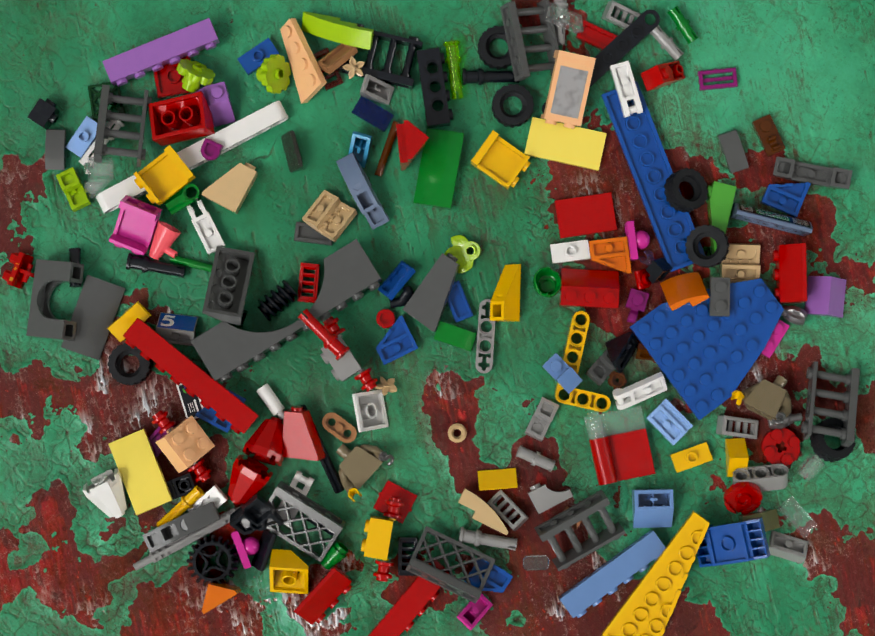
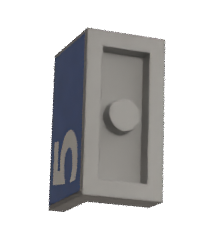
M160 312L156 332L171 344L193 346L191 341L196 338L198 317Z

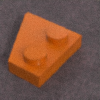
M627 236L588 241L591 261L627 274L632 273Z

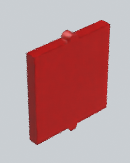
M388 480L382 492L378 493L379 497L373 508L381 513L387 512L388 505L385 504V500H389L390 497L400 498L401 503H404V506L399 509L402 519H395L403 524L408 513L412 511L411 507L417 495Z

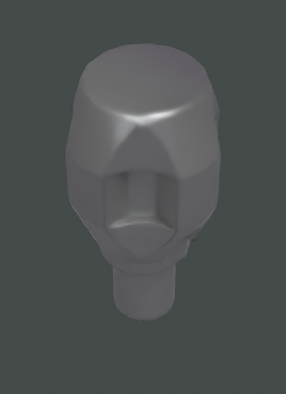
M782 306L784 308L782 316L787 321L796 325L804 324L808 315L804 309L797 306Z
M791 413L780 425H776L767 419L770 429L785 428L795 421H801L802 414Z

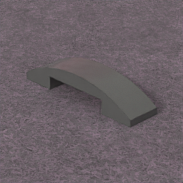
M776 156L773 176L801 183L809 182L811 185L849 190L853 170L837 167L829 168Z

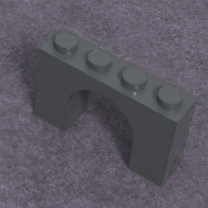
M36 259L26 336L75 341L77 322L57 319L51 312L50 298L53 290L61 283L82 284L84 264Z

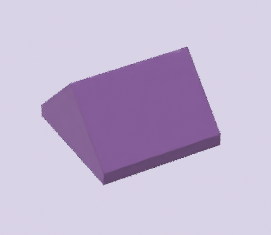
M808 276L807 301L805 302L804 310L810 315L843 318L846 280L832 276Z

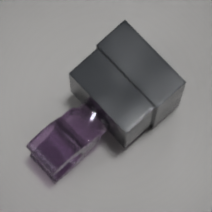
M651 250L644 251L647 259L641 256L639 261L648 266L646 269L650 274L648 279L652 284L662 281L673 268L663 257L655 260Z

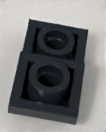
M190 473L166 482L173 500L187 495L195 487Z

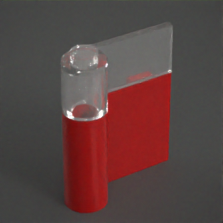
M641 406L599 414L598 411L587 413L588 417H584L599 486L656 474Z

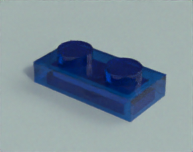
M362 96L352 111V114L384 133L394 117L390 112Z

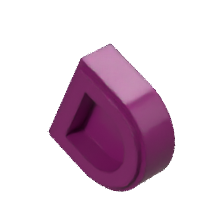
M205 138L201 146V154L206 160L214 161L220 156L224 146Z

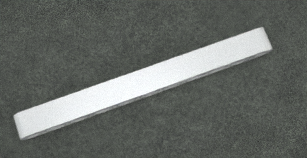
M275 101L206 138L223 145L224 147L221 151V154L281 124L289 117L281 101ZM205 138L177 152L190 171L208 162L201 154V146ZM135 175L95 196L104 214L118 209L120 201L126 195L137 199L148 193L144 187L140 189L135 183Z

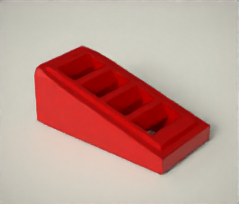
M300 264L298 302L315 303L318 294L320 264ZM305 269L315 270V274L304 272ZM304 277L314 278V281H304ZM303 285H312L314 289L303 288ZM302 292L313 293V297L302 296Z

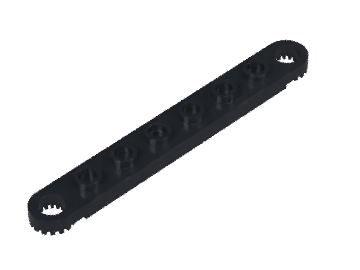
M646 10L594 57L596 60L590 87L610 70L611 65L619 62L658 26L660 16L655 10ZM648 14L655 17L656 21L652 25L645 22V16ZM546 102L542 106V114H544Z

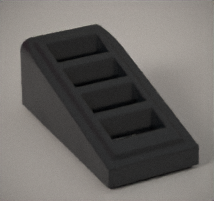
M418 537L398 538L399 576H417L407 570H402V566H407L409 563L402 562V559H411L412 555H402V551H414L418 544ZM402 543H414V547H402Z

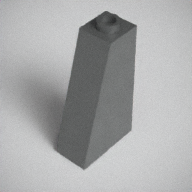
M450 253L447 255L441 254L402 309L433 332H436L439 321H441L460 266L456 263L458 259Z

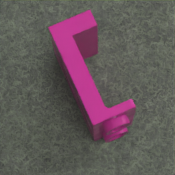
M126 195L120 201L118 207L120 212L114 232L109 237V242L113 243L116 247L131 250L136 255H145L150 249L162 209Z

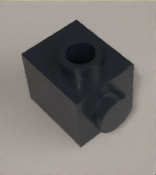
M40 98L28 115V118L44 129H49L51 124L54 125L58 120V113L60 111L55 108L57 104L48 98L46 101Z

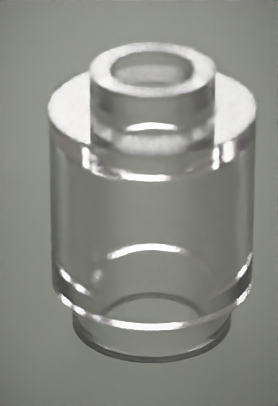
M809 453L798 467L797 473L807 481L814 479L825 466L823 463L824 459H820L816 453Z

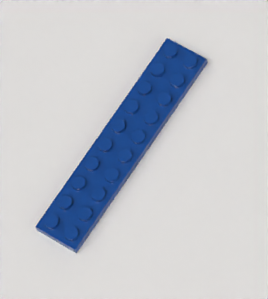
M636 81L635 84L643 113H633L629 117L624 118L616 89L602 94L601 97L664 259L673 268L670 271L671 273L694 264L688 258L685 242H687V236L690 235L692 230H695L689 212L682 213L675 210L666 200L664 185L667 178L673 174L639 84ZM633 100L627 101L628 107L634 105ZM699 241L698 250L702 255L706 256Z

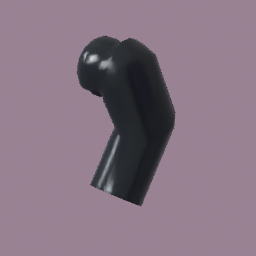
M404 286L400 297L393 298L392 301L389 299L391 308L402 307L407 304L414 294L411 286Z

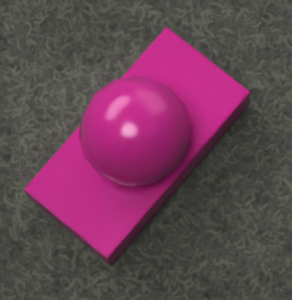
M627 221L624 226L630 261H635L639 259L637 249H645L650 243V237L645 231L639 230L635 232L634 221Z
M238 531L232 532L231 536L244 569L252 567L248 556L255 555L259 551V541L251 536L246 537L242 541Z

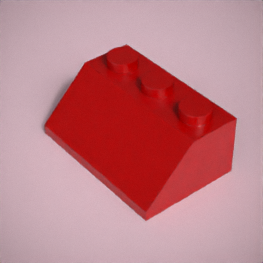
M202 91L148 104L152 140L161 146L215 134L213 116Z
M806 243L776 246L775 250H773V261H776V269H773V280H776V288L773 290V295L780 304H800L806 302Z
M561 268L559 306L618 309L619 272Z
M335 565L296 607L294 612L312 625L315 622L319 624L326 616L324 612L327 608L330 607L332 609L339 602L338 596L341 593L345 595L353 587L350 584L353 580Z

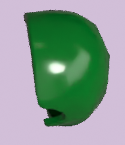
M551 267L540 268L535 273L533 279L535 291L543 297L555 296L561 290L559 273L552 270Z

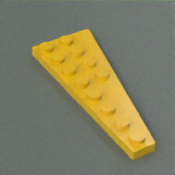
M693 510L604 629L602 636H662L664 634L692 563H694L697 551L709 527L710 522Z

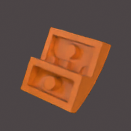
M699 272L678 275L660 283L672 311L688 302L695 306L710 298Z

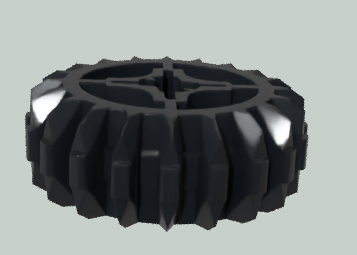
M215 535L211 536V541H209L208 536H204L205 543L198 539L199 547L193 544L191 547L195 552H188V555L193 557V559H187V563H193L192 566L188 567V570H195L191 577L198 575L197 583L204 579L203 586H207L208 581L212 583L217 581L218 584H222L221 579L228 583L227 575L233 578L235 575L231 570H238V567L233 565V563H239V559H233L234 556L238 555V552H231L235 545L228 547L229 539L222 543L223 536H219L218 541H216ZM209 545L219 547L214 554L203 550L204 547ZM224 551L228 556V567H225V564L221 561ZM219 553L215 561L217 565L213 564L208 568V566L210 565L209 563L211 562L209 557L211 556V558H213ZM199 555H201V558H203L205 561V566L202 571L198 565ZM211 569L221 570L224 573L216 577L207 575Z

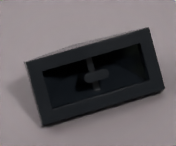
M633 332L625 333L605 342L610 360L620 374L639 343Z

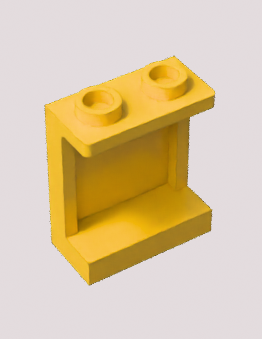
M493 130L470 164L508 190L510 186L515 187L520 179L517 176L521 170L525 172L531 163L529 162L530 156L528 154L525 155L499 137V134Z
M170 145L164 149V153L139 172L133 173L136 177L134 179L135 183L140 189L144 187L148 192L146 197L152 204L156 202L159 206L196 178Z

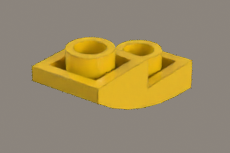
M137 301L122 316L110 324L107 329L121 342L125 339L123 337L124 333L137 318L145 322L151 314Z

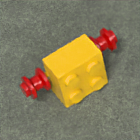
M395 497L385 500L388 510L383 513V516L389 518L371 515L370 520H366L364 532H368L367 539L363 538L361 546L364 557L382 559L375 560L378 570L373 572V576H376V580L384 582L392 579L389 569L394 566V562H390L387 558L393 523L396 521L395 518L402 519L399 509L404 506V503H401V499Z

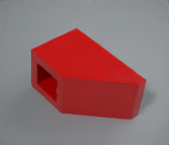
M679 61L659 64L640 73L647 91L659 89L685 79L684 70Z

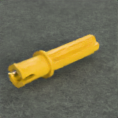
M196 485L186 496H182L181 501L157 522V527L180 517L188 508L192 509L193 504L204 495L203 490Z

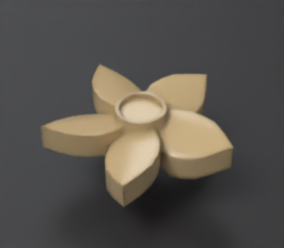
M351 56L350 64L343 66L345 70L349 71V79L353 78L355 73L358 76H364L360 68L364 66L365 62H357Z
M380 377L381 384H377L375 389L382 390L384 396L388 392H397V388L394 385L395 378H390L386 381L385 378Z

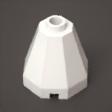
M118 468L114 469V473L111 469L91 479L92 484L89 486L87 483L83 485L82 491L85 496L107 516L119 518L126 513V496L123 480Z

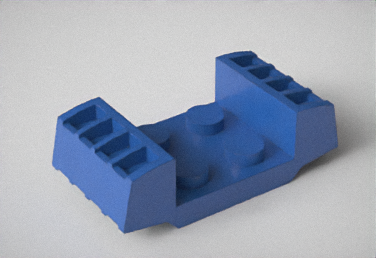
M762 517L713 526V524L709 525L697 551L699 567L719 566L768 558L770 551Z

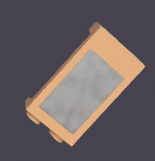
M555 50L553 58H556L544 114H541V118L546 119L545 123L556 125L557 122L564 123L563 127L574 129L575 126H581L596 58Z

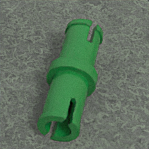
M678 6L668 12L677 26V31L680 30L688 44L699 38L690 26L689 19L686 20Z

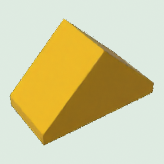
M745 438L725 439L727 477H733L734 470L748 467V451Z

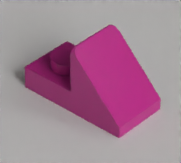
M481 593L476 604L469 601L458 612L457 618L471 631L493 604Z

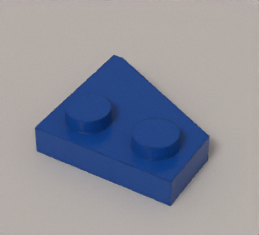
M811 183L769 184L760 203L796 218Z
M402 315L398 317L376 347L384 365L418 349Z
M483 559L476 561L480 571L487 569L489 566V562ZM494 564L482 591L503 593L513 575ZM473 566L468 575L477 572L475 566ZM479 576L469 578L471 585L479 588L481 584Z

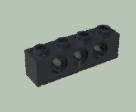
M439 47L417 50L427 128L450 126V120H453L452 108L448 109L447 101H451L450 92L445 90V83L448 82L447 72L442 70V64H445L444 52L440 53ZM430 65H435L438 71L436 73H429L427 68ZM438 84L441 89L438 92H432L430 86ZM440 102L443 104V109L436 111L432 107L433 104Z

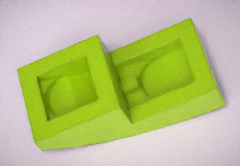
M74 167L56 175L73 212L91 204Z

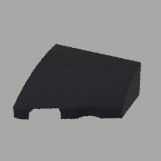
M258 494L254 495L230 515V526L242 535L251 534L257 530H266L267 526L277 523L278 526L284 524V520L277 511Z

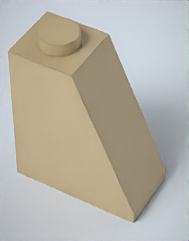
M247 162L245 165L237 164L206 188L201 195L238 214L258 176L257 171H255L256 167Z

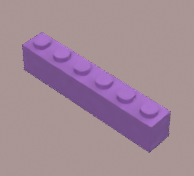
M207 18L102 62L110 82L114 86H122L127 84L129 79L134 77L139 79L146 76V73L149 71L157 72L162 70L166 64H177L181 58L186 56L189 58L194 57L203 49L211 50L217 47L216 44L220 43L210 18Z

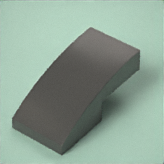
M46 129L45 170L66 169V129Z
M736 129L717 135L729 172L732 174L749 168Z
M607 349L585 373L598 386L615 370Z

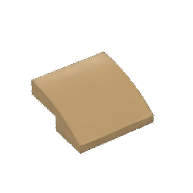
M324 190L302 217V220L320 234L336 242L357 215V211L341 202L339 197Z
M729 243V253L726 255L727 258L721 263L720 276L722 278H730V283L760 279L761 245Z

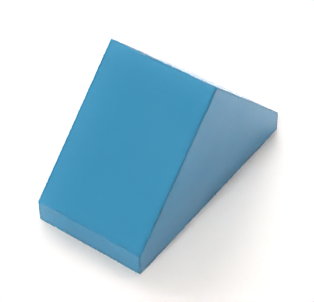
M353 131L348 154L354 152L361 167L365 168L373 138L370 135Z

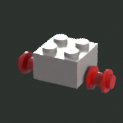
M331 316L323 322L324 327L332 335H337L338 340L347 347L342 338V333L346 329L338 326V317L334 319ZM321 348L323 353L320 356L327 365L331 364L333 367L331 373L337 381L345 382L355 374L360 373L354 379L361 381L363 384L361 387L362 391L366 389L369 392L377 386L376 382L378 379L371 377V368L362 369L350 349L337 361L335 359L336 356L328 348Z

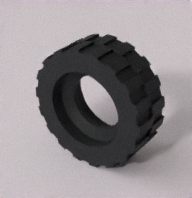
M502 25L488 28L487 31L482 33L478 43L479 58L489 68H495L496 70L506 69L512 65L509 49L501 57L492 55L489 49L490 43L494 39L500 38L507 43L504 26Z
M519 84L504 85L500 90H497L493 97V116L503 126H510V128L519 127L523 123L525 124L533 113V97L524 86H519ZM514 96L521 100L522 109L518 114L510 115L505 112L503 103L508 97Z
M684 168L671 174L664 185V194L666 195L667 202L675 210L682 213L691 212L701 207L708 197L707 183L704 177L692 168ZM686 181L691 185L693 189V197L691 199H685L679 191V184Z
M713 225L696 227L687 236V242H685L688 258L700 267H716V265H720L727 258L726 255L729 253L728 248L730 245L727 236L722 230ZM704 237H711L717 243L715 253L710 256H704L698 250V243Z
M126 343L118 345L116 349H113L112 354L109 355V373L112 374L113 379L124 385L139 384L149 376L152 369V359L147 361L140 355L141 350L136 346L133 349ZM134 355L138 358L139 368L136 372L128 374L122 370L121 360L124 356Z
M831 417L821 421L817 426L841 429L843 428V421ZM812 433L810 436L811 447H813L814 453L820 459H824V461H839L849 456L855 447V438L854 443L850 447H844L840 444L837 449H832L826 444L824 434Z

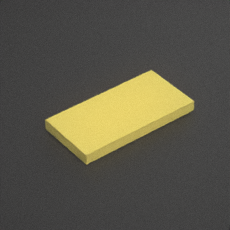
M532 117L524 152L525 155L528 154L532 157L599 171L607 133L576 126L574 129L563 127V123L557 122L556 125L545 123V119Z
M145 429L109 443L110 450L136 515L173 501Z

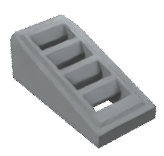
M612 0L608 1L601 19L626 29L632 24L634 17L638 18L641 14ZM620 11H622V15H621L620 19L618 20L617 17H618ZM627 14H629L627 23H624Z
M718 415L716 434L757 439L759 420ZM733 421H735L734 432H732ZM741 422H743L742 433H740ZM748 423H751L750 434H747Z
M501 489L487 502L514 531L518 530L529 519ZM503 497L505 500L496 506L495 504ZM507 503H509L510 505L503 512H501L500 510ZM514 508L516 511L507 518L506 515ZM520 514L521 517L513 524L511 521Z

